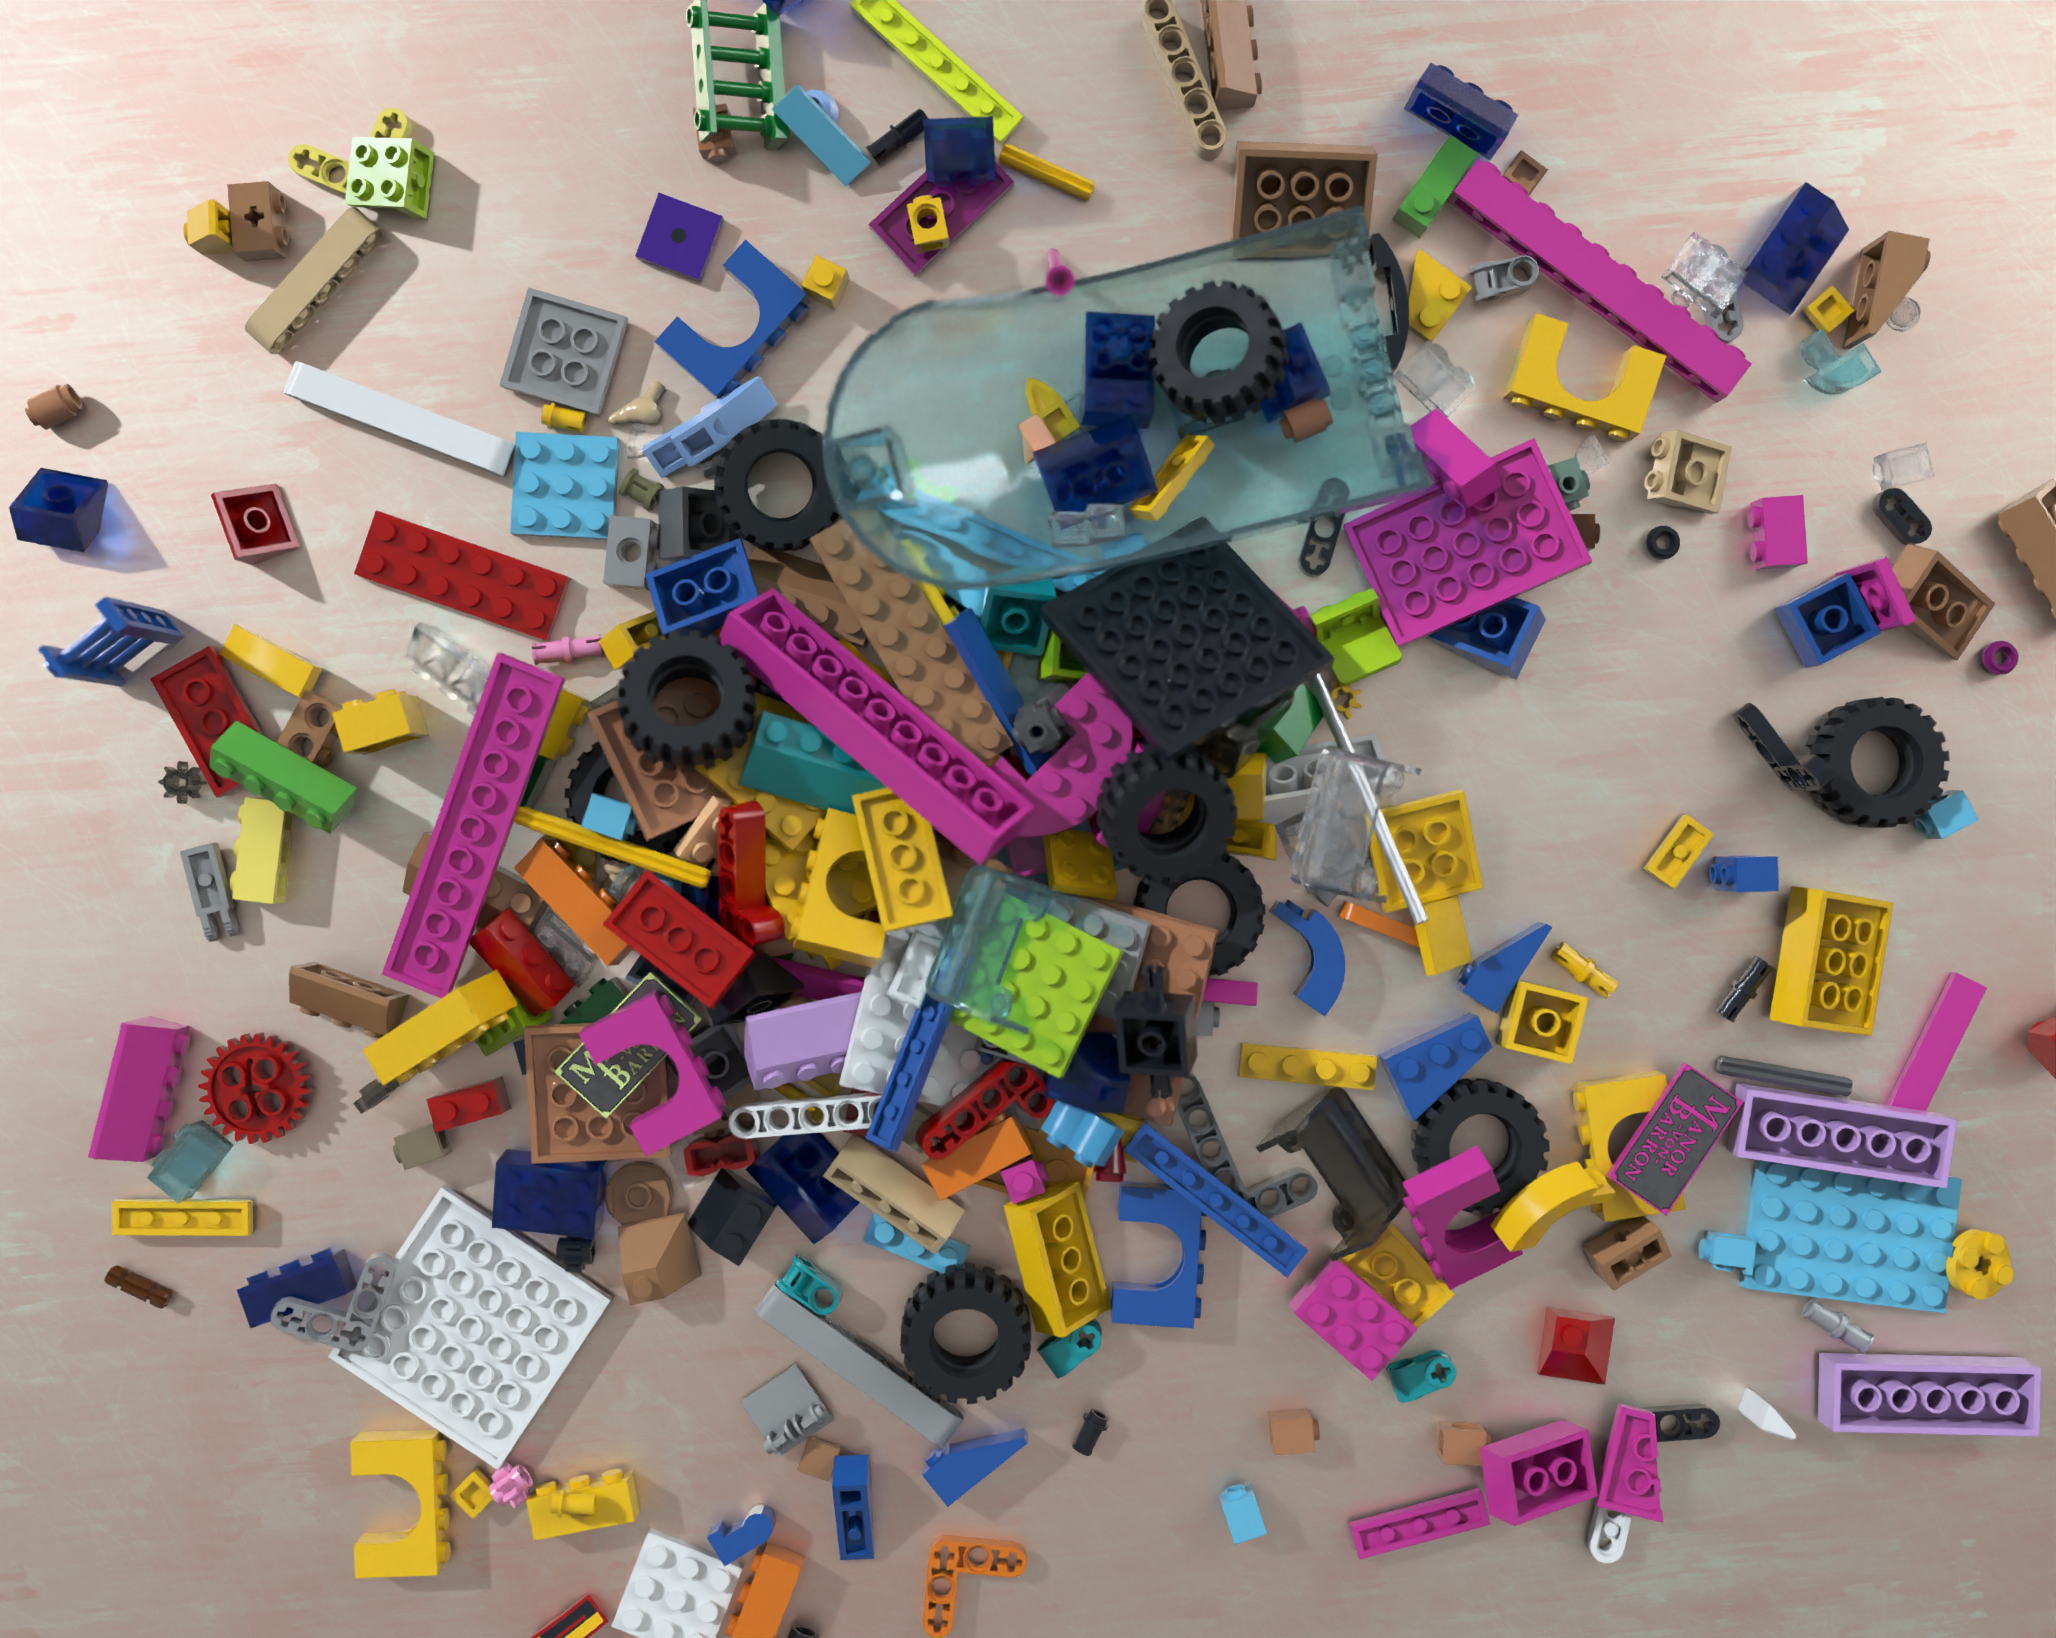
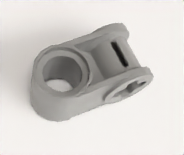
M1524 255L1500 261H1488L1470 267L1469 274L1474 276L1477 290L1475 302L1477 304L1488 303L1503 297L1526 292L1539 275L1537 262L1532 257ZM1513 269H1524L1528 274V281H1518L1513 275Z

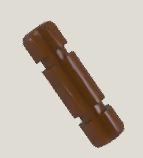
M118 1265L111 1267L105 1276L104 1281L106 1284L114 1288L120 1286L121 1291L144 1302L148 1299L151 1305L159 1309L166 1307L173 1295L171 1290L163 1286L157 1288L156 1283L133 1272L127 1274L128 1270Z

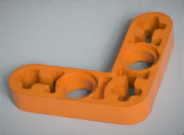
M941 1535L935 1538L931 1543L923 1612V1629L926 1634L933 1638H943L950 1633L954 1619L958 1573L1009 1578L1017 1577L1025 1571L1027 1566V1552L1020 1543L1014 1541ZM942 1546H948L949 1552L954 1553L948 1555L947 1569H940L941 1554L937 1552L941 1551ZM975 1548L984 1549L988 1554V1559L982 1564H974L969 1559L971 1550ZM993 1550H998V1558H1008L1009 1553L1014 1552L1016 1553V1558L1021 1561H1016L1015 1566L1011 1567L1008 1566L1006 1559L997 1558V1566L992 1565ZM939 1578H943L949 1581L951 1589L948 1593L940 1595L933 1591L932 1583ZM936 1604H943L942 1620L945 1621H942L941 1627L934 1626V1621L930 1620L935 1617Z

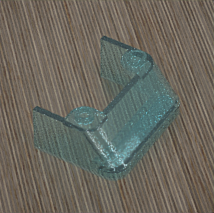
M978 864L973 866L965 876L952 911L953 918H949L926 980L927 994L935 1000L983 1020L1028 1035L1030 1028L1008 1019L1013 1005V996L1008 988L1000 985L1024 919L1032 922L1041 920L1048 912L1052 899L1073 906L1077 905L1078 899L1039 883L985 865L980 866Z

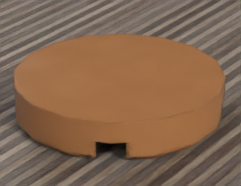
M636 1161L625 1164L613 1174L606 1185L605 1203L609 1214L621 1223L620 1225L622 1226L666 1216L673 1204L674 1190L671 1179L662 1168L651 1162Z

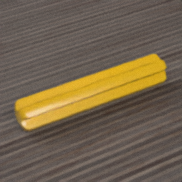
M1005 144L1000 152L999 161L1004 165L1083 200H1089L1093 194L1095 183L1085 177L1010 144Z

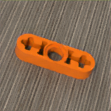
M1343 902L1338 917L1420 948L1414 927L1350 902Z

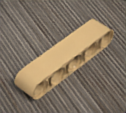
M1146 0L1142 17L1143 28L1192 147L1201 159L1214 160L1223 151L1227 136L1226 128L1174 2L1172 0ZM1162 10L1166 17L1158 20L1153 18L1150 12ZM1166 41H1174L1180 48L1175 51H1169L1162 44ZM1180 72H1186L1191 75L1192 80L1186 83L1180 82L1175 75ZM1194 103L1201 104L1205 108V112L1194 114L1188 106ZM1207 134L1213 135L1217 138L1218 143L1213 146L1206 145L1201 137Z
M352 207L346 210L251 315L245 324V331L270 354L274 355L281 352L378 245L383 236L382 230L358 208Z

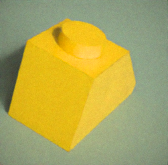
M206 200L187 211V222L184 223L183 233L186 242L191 248L200 254L233 253L230 212L216 200Z
M656 611L618 624L600 639L599 643L616 671L623 668L627 661L634 663L633 653L640 646H643L645 649L649 648L650 639L658 635L661 640L666 638L662 635Z

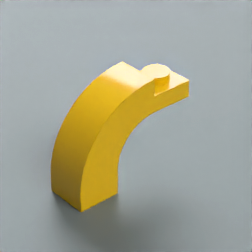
M1578 1161L1569 1163L1542 1175L1523 1188L1504 1206L1490 1226L1510 1252L1534 1248L1545 1232L1561 1217L1580 1207L1609 1202L1616 1192L1596 1167L1583 1169Z

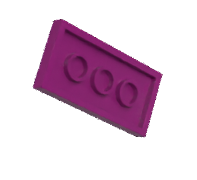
M967 132L868 225L873 233L911 274L917 277L947 248L916 253L907 204L913 203V200L920 196L931 195L933 199L941 197L949 243L951 245L1014 187V181L971 134ZM925 216L919 221V225L925 229H930L937 223V220L932 216Z

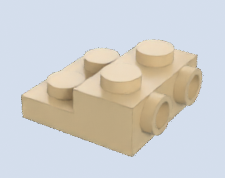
M1680 430L1660 432V436L1654 440L1651 447V453L1655 457L1653 470L1645 478V488L1649 490L1647 499L1672 507L1684 506L1708 514L1719 513L1732 447Z

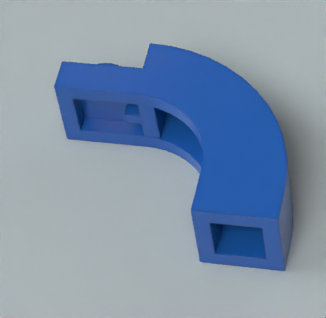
M1276 900L1269 912L1300 933L1310 950L1309 970L1293 995L1323 1016H1326L1339 996L1345 976V956L1339 936L1330 922L1317 910L1311 909L1304 919L1301 916L1304 910L1290 900H1287L1285 904Z

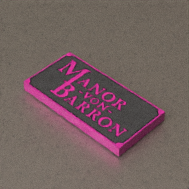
M1683 1062L1606 1176L1667 1216L1743 1104V1101Z

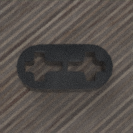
M1889 488L1876 495L1872 504L1873 511L1898 541L1904 545H1916L1929 538L1932 532L1930 520L1903 490ZM1895 498L1897 501L1894 504L1895 509L1888 511L1885 508L1888 504L1887 499ZM1917 523L1919 526L1916 530L1917 534L1910 536L1908 534V531L1911 529L1910 525Z

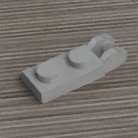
M218 842L180 851L196 916L200 917L202 929L208 942L219 939L217 921L212 915L217 912L221 913L227 934L230 937L238 935L240 932L238 918L232 909L235 907Z

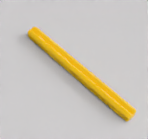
M519 806L517 815L514 818L515 823L700 888L706 887L711 877L709 869L625 840H619L583 828L579 824L527 806Z

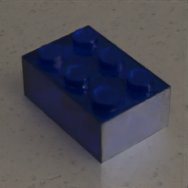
M1130 414L1032 452L1061 529L1158 491L1139 430Z
M506 1149L496 1162L492 1228L594 1239L603 1225L608 1160L532 1164L530 1151Z

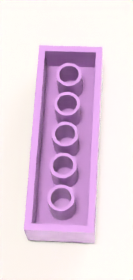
M1741 1083L1736 1084L1735 1097L1743 1101V1104L1731 1120L1726 1149L1737 1157L1947 1188L1958 1121L1943 1113Z
M1819 1353L1818 1421L1833 1432L2040 1437L2041 1367L2022 1357Z

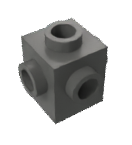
M1048 698L1039 703L1033 700L1018 709L1019 713L1016 714L1013 722L1015 727L1012 728V733L1020 747L1025 745L1030 754L1037 750L1040 753H1045L1059 744L1058 740L1062 737L1065 722L1059 709L1056 706L1052 708ZM1038 725L1042 727L1043 732L1036 735L1032 727Z

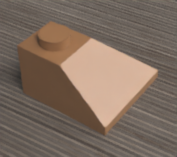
M685 1212L618 1227L621 1271L630 1305L665 1298L701 1276L702 1273Z

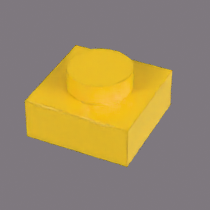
M1832 285L1802 311L1825 336L1855 310Z
M476 1467L449 1496L474 1519L494 1499L489 1490V1485L492 1482Z

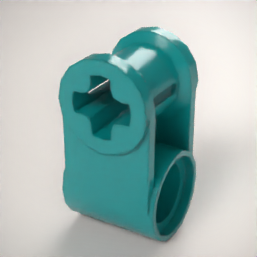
M795 1254L792 1258L793 1264L783 1278H778L776 1281L777 1287L816 1314L828 1315L832 1313L843 1297L841 1285L818 1269L810 1260ZM801 1272V1276L799 1277L797 1282H794V1279L796 1278L798 1273ZM818 1290H829L833 1294L834 1302L830 1304L822 1303L818 1298Z
M1093 1319L1064 1338L1052 1335L1037 1348V1351L1057 1379L1061 1378L1099 1350L1102 1328L1099 1322ZM1084 1331L1087 1335L1093 1333L1092 1340L1089 1341L1086 1337L1080 1339L1081 1332Z
M1438 1349L1430 1350L1411 1358L1398 1360L1386 1368L1400 1403L1411 1402L1431 1392L1447 1388L1452 1385L1456 1378V1368L1450 1357L1443 1350ZM1438 1363L1442 1365L1443 1372L1440 1374L1435 1372L1434 1365Z

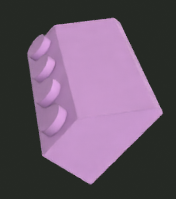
M862 992L746 1016L744 1059L754 1089H773L794 1081H808L816 1076L842 1073Z

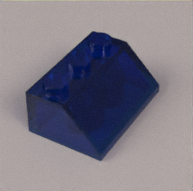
M1431 62L1419 79L1404 107V110L1446 135H1452L1488 160L1492 159L1502 145L1518 117V114L1513 112L1512 107L1506 102L1491 99L1483 94V90L1476 84L1464 83L1454 77V73L1449 68L1443 65L1436 66Z
M1805 182L1791 193L1735 278L1791 315L1849 231L1835 201L1809 183Z
M820 1132L780 1136L745 1169L813 1244H816L832 1232L860 1203L823 1177L839 1152Z

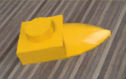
M1030 377L1027 379L1026 398L1032 416L1035 414L1040 416L1055 439L1056 443L1054 445L1079 430L1081 426L1054 389L1040 380Z

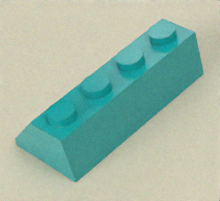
M763 711L756 719L738 783L741 786L817 807L825 811L831 808L854 815L856 813L852 795L887 788V786L817 727Z

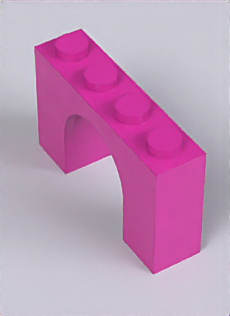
M658 989L584 1027L579 1033L595 1065L635 1045H651L660 1048L675 1062L679 1073L677 1092L666 1102L635 1117L629 1126L646 1157L720 1119L724 1111L722 1106L725 1105L724 1097L717 1086L712 1088L706 1078L709 1071L701 1056H694L689 1046L692 1044V1039L687 1029L683 1025L679 1027L673 1017L676 1011L670 998L667 995L662 996Z
M1478 1146L1402 1182L1407 1197L1403 1198L1402 1201L1411 1218L1416 1217L1411 1220V1223L1419 1238L1422 1239L1419 1242L1426 1257L1430 1260L1428 1264L1436 1280L1443 1278L1449 1290L1523 1255L1522 1250L1510 1252L1490 1226L1500 1211L1467 1227L1446 1230L1450 1221L1460 1211L1500 1191L1493 1169Z

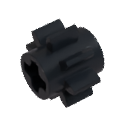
M570 1229V1232H567V1237H559L556 1248L557 1263L566 1264L565 1272L582 1273V1269L585 1270V1264H593L596 1243L594 1238H586L587 1230Z

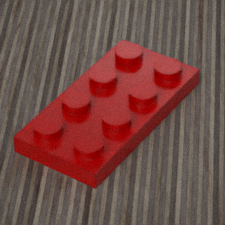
M208 646L155 675L150 680L215 797L221 798L242 785L229 778L219 776L210 768L211 746L235 721L242 723L261 735L263 733L214 646Z
M647 869L602 924L712 1010L756 955L748 946Z

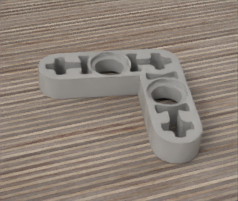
M382 1252L375 1253L367 1259L347 1312L295 1297H286L279 1300L274 1306L271 1313L272 1325L281 1332L355 1352L363 1350L371 1341L396 1270L395 1260L391 1255ZM379 1262L385 1263V1270L389 1271V1273L383 1272L381 1274L378 1286L371 1285L375 1270L370 1268V1266L376 1267ZM370 1293L375 1295L378 1304L374 1309L364 1310L359 1306L358 1298L363 1294ZM287 1307H291L294 1309L293 1315L301 1318L304 1317L305 1311L311 1313L307 1318L304 1328L300 1326L303 1319L292 1317L289 1322L283 1321V1314L279 1313V1311L285 1312ZM318 1316H326L331 1320L332 1328L324 1333L318 1332L313 1328L312 1321ZM339 1321L344 1322L343 1330L353 1331L355 1327L362 1328L361 1334L365 1337L359 1336L357 1341L351 1340V1334L342 1330L339 1337L334 1335Z

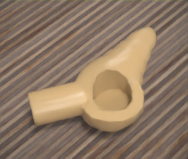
M653 380L644 396L635 398L618 411L608 416L607 422L609 424L640 422L644 425L656 423L661 416V410L656 402L665 386Z

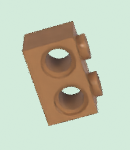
M305 690L276 743L319 767H326L333 757L334 750L332 747L339 737L332 713L343 710L342 706L317 692ZM323 709H326L329 713V721L325 726H321L318 721V715ZM309 738L313 744V750L306 756L302 751V744Z

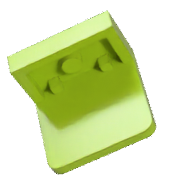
M1373 588L1364 592H1356L1346 600L1332 606H1324L1316 613L1310 615L1315 630V637L1335 658L1330 668L1341 686L1353 684L1402 661V653L1380 617L1379 597Z

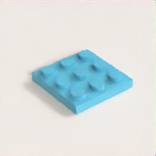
M516 432L510 533L523 536L607 540L610 515H616L620 439L618 437Z

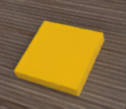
M1458 895L1422 905L1429 920L1415 925L1426 976L1437 975L1473 961Z

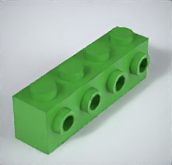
M235 721L211 746L210 768L219 776L237 782L250 793L260 795L275 803L279 809L291 812L304 819L313 828H320L331 834L354 808L357 787L238 721Z

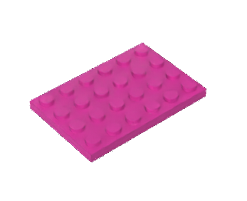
M1535 438L1491 457L1496 463L1502 486L1468 509L1458 499L1452 501L1445 493L1442 484L1438 481L1343 524L1367 581L1379 597V607L1398 648L1592 563V559Z

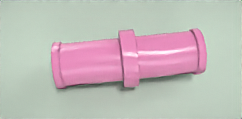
M597 635L571 639L570 636L562 637L561 641L532 643L534 664L538 665L539 663L563 660L566 663H574V659L602 657L604 652L599 643L602 637Z

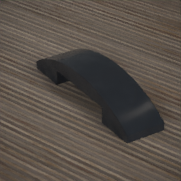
M1380 233L1372 234L1368 241V255L1371 277L1385 275L1392 335L1383 338L1380 342L1383 373L1384 377L1391 376L1397 369L1405 349L1409 328V302L1400 265L1388 243Z

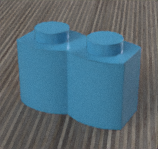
M1064 1093L1060 1094L1041 1127L1049 1135L1046 1139L1049 1143L1062 1150H1065L1066 1146L1076 1152L1073 1158L1089 1168H1092L1093 1164L1105 1166L1125 1131L1086 1104Z

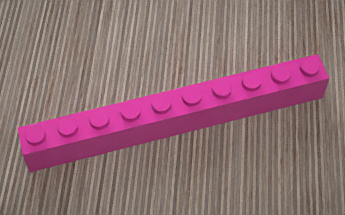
M1478 158L1447 200V202L1519 256L1527 255L1532 257L1537 262L1539 271L1639 346L1666 355L1664 364L1715 403L1730 394L1752 363L1745 359V354L1739 348L1726 345L1718 339V334L1709 326L1700 325L1690 318L1691 314L1686 308L1670 303L1664 298L1663 292L1658 287L1652 284L1646 285L1636 277L1637 274L1631 267L1626 264H1618L1609 257V252L1603 246L1597 243H1590L1582 236V232L1578 227L1571 223L1565 224L1555 216V212L1550 206L1542 202L1537 203L1528 196L1527 190L1522 185L1516 182L1511 183L1501 176L1500 170L1494 164L1483 162Z

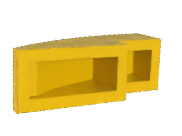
M237 624L233 625L220 652V655L297 697H302L305 690L312 691L323 669L297 656L296 653Z

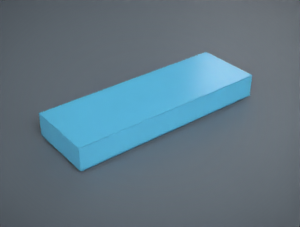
M798 83L774 106L773 111L845 186L870 164L871 160Z

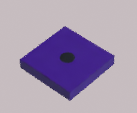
M658 193L635 256L641 261L701 282L724 218L716 213Z

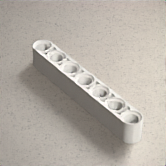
M295 361L283 392L305 403L504 477L515 444L500 437Z

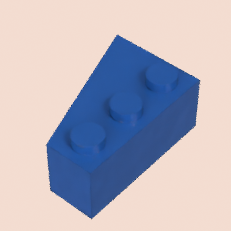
M1469 1012L1378 1056L1406 1116L1414 1122L1492 1048V1045L1479 1017Z

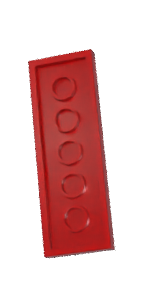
M377 510L375 511L354 572L357 576L548 642L571 579L568 576Z

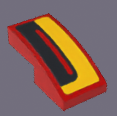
M586 1593L560 1616L557 1614L530 1638H589L609 1621L591 1596Z

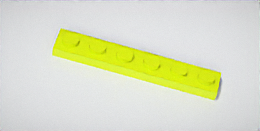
M853 0L849 4L850 9L1000 146L1023 122V115L896 0Z

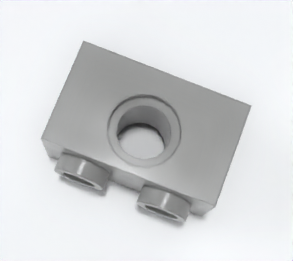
M610 515L604 584L609 587L650 591L645 574L657 570V563L653 562L654 549H659V529L656 528L657 524L653 520ZM633 545H639L641 556L634 562H628L626 559L628 548Z

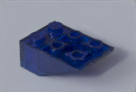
M1086 312L1080 394V425L1149 428L1154 416V375L1152 373L1154 367L1149 362V351L1154 347L1149 341L1152 331L1155 330V315Z

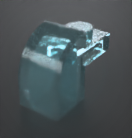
M1823 329L1798 343L1802 349L1801 354L1804 361L1809 366H1813L1816 371L1805 380L1811 387L1821 393L1837 395L1848 392L1882 372L1864 343L1841 357Z

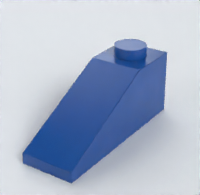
M1538 922L1478 957L1471 965L1467 963L1457 976L1456 980L1459 984L1455 989L1489 1011L1498 1013L1552 927L1546 923Z
M1022 1428L951 1443L943 1450L938 1447L924 1459L925 1464L922 1476L945 1505L949 1507L1028 1443V1433Z
M869 1455L835 1456L832 1490L840 1560L874 1559Z

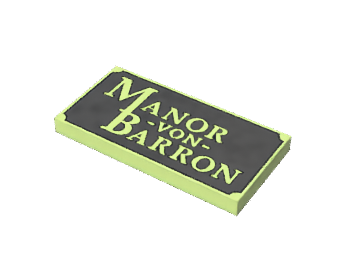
M652 970L611 1012L613 1013L658 989L662 996L667 995L670 998L676 1011L673 1017L679 1027L683 1025L689 1033L702 1019L698 1012ZM582 1042L556 1069L555 1073L603 1117L607 1118L668 1054L655 1046L635 1045L595 1065Z

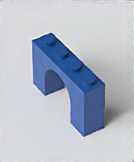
M746 239L723 266L727 274L758 301L760 317L754 333L745 342L737 346L718 347L702 339L677 316L654 341L666 355L716 399L741 386L740 381L748 372L750 374L754 373L764 361L762 356L770 347L776 348L784 340L787 334L785 330L793 321L795 323L800 322L809 310L807 305L810 303L807 294Z
M1133 1181L1120 1182L1117 1213L1119 1221L1157 1223L1170 1228L1181 1240L1182 1257L1175 1272L1161 1282L1144 1284L1113 1281L1110 1314L1112 1323L1194 1329V1318H1200L1201 1298L1196 1297L1197 1284H1203L1204 1265L1198 1264L1199 1250L1205 1251L1206 1230H1201V1216L1207 1217V1215L1168 1184Z

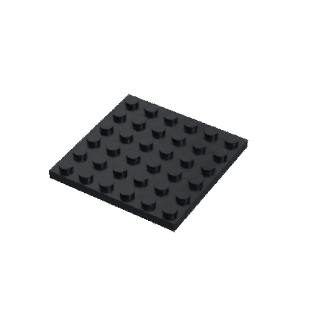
M1204 518L1040 606L1039 616L1167 763L1330 668L1335 659Z

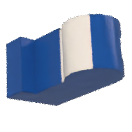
M757 1505L749 1510L747 1517L727 1528L723 1520L711 1527L707 1539L724 1566L759 1546L771 1536L776 1523L775 1513L766 1505Z

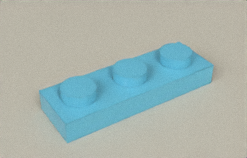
M874 1213L863 1239L866 1243L942 1274L945 1273V1266L955 1264L957 1270L961 1269L970 1249V1245L949 1237L934 1255L876 1213Z

